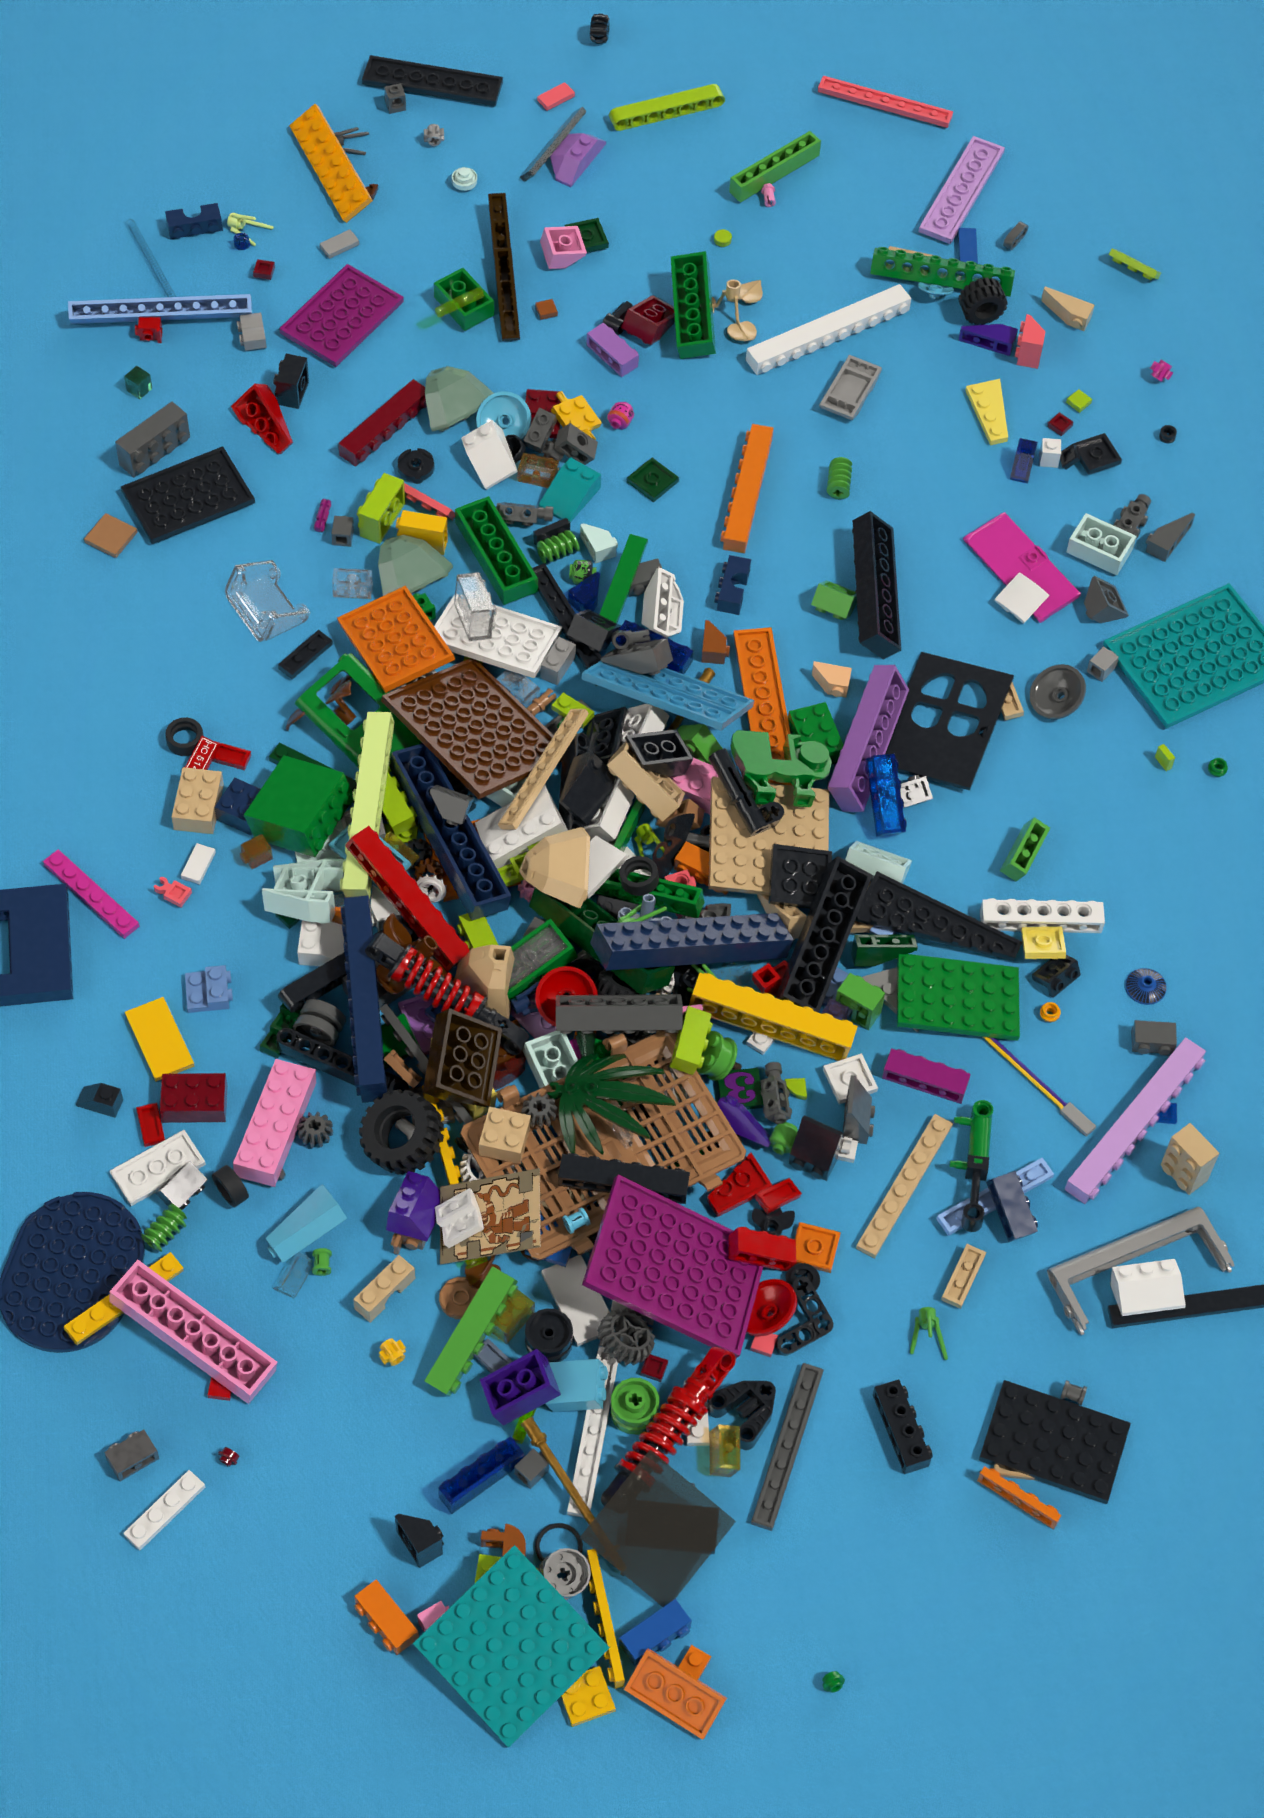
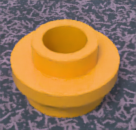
M1047 1002L1040 1009L1041 1018L1047 1022L1058 1020L1061 1014L1060 1008L1054 1002Z

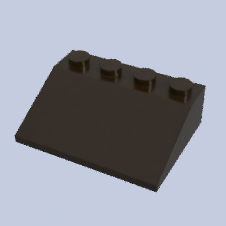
M450 1008L437 1014L423 1093L442 1100L489 1107L502 1028Z

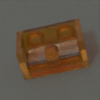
M523 453L517 470V481L549 488L559 471V460Z

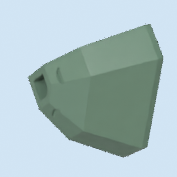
M450 366L432 370L426 377L425 399L431 430L445 431L451 425L469 418L478 411L481 403L488 396L494 394V392L469 371Z
M407 535L388 538L380 546L378 561L383 596L405 585L410 593L421 590L426 585L448 576L453 565L425 540Z

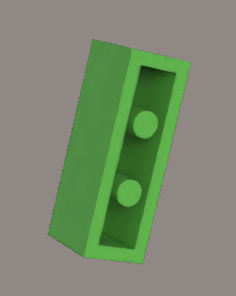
M1035 817L1025 823L1000 871L1015 882L1025 876L1050 827Z

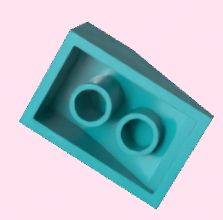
M570 457L556 474L538 506L543 508L546 506L554 507L553 516L560 520L567 518L571 523L601 488V474Z

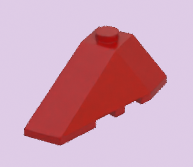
M255 383L231 406L239 421L251 428L254 434H258L278 454H282L293 443L278 401L268 385Z

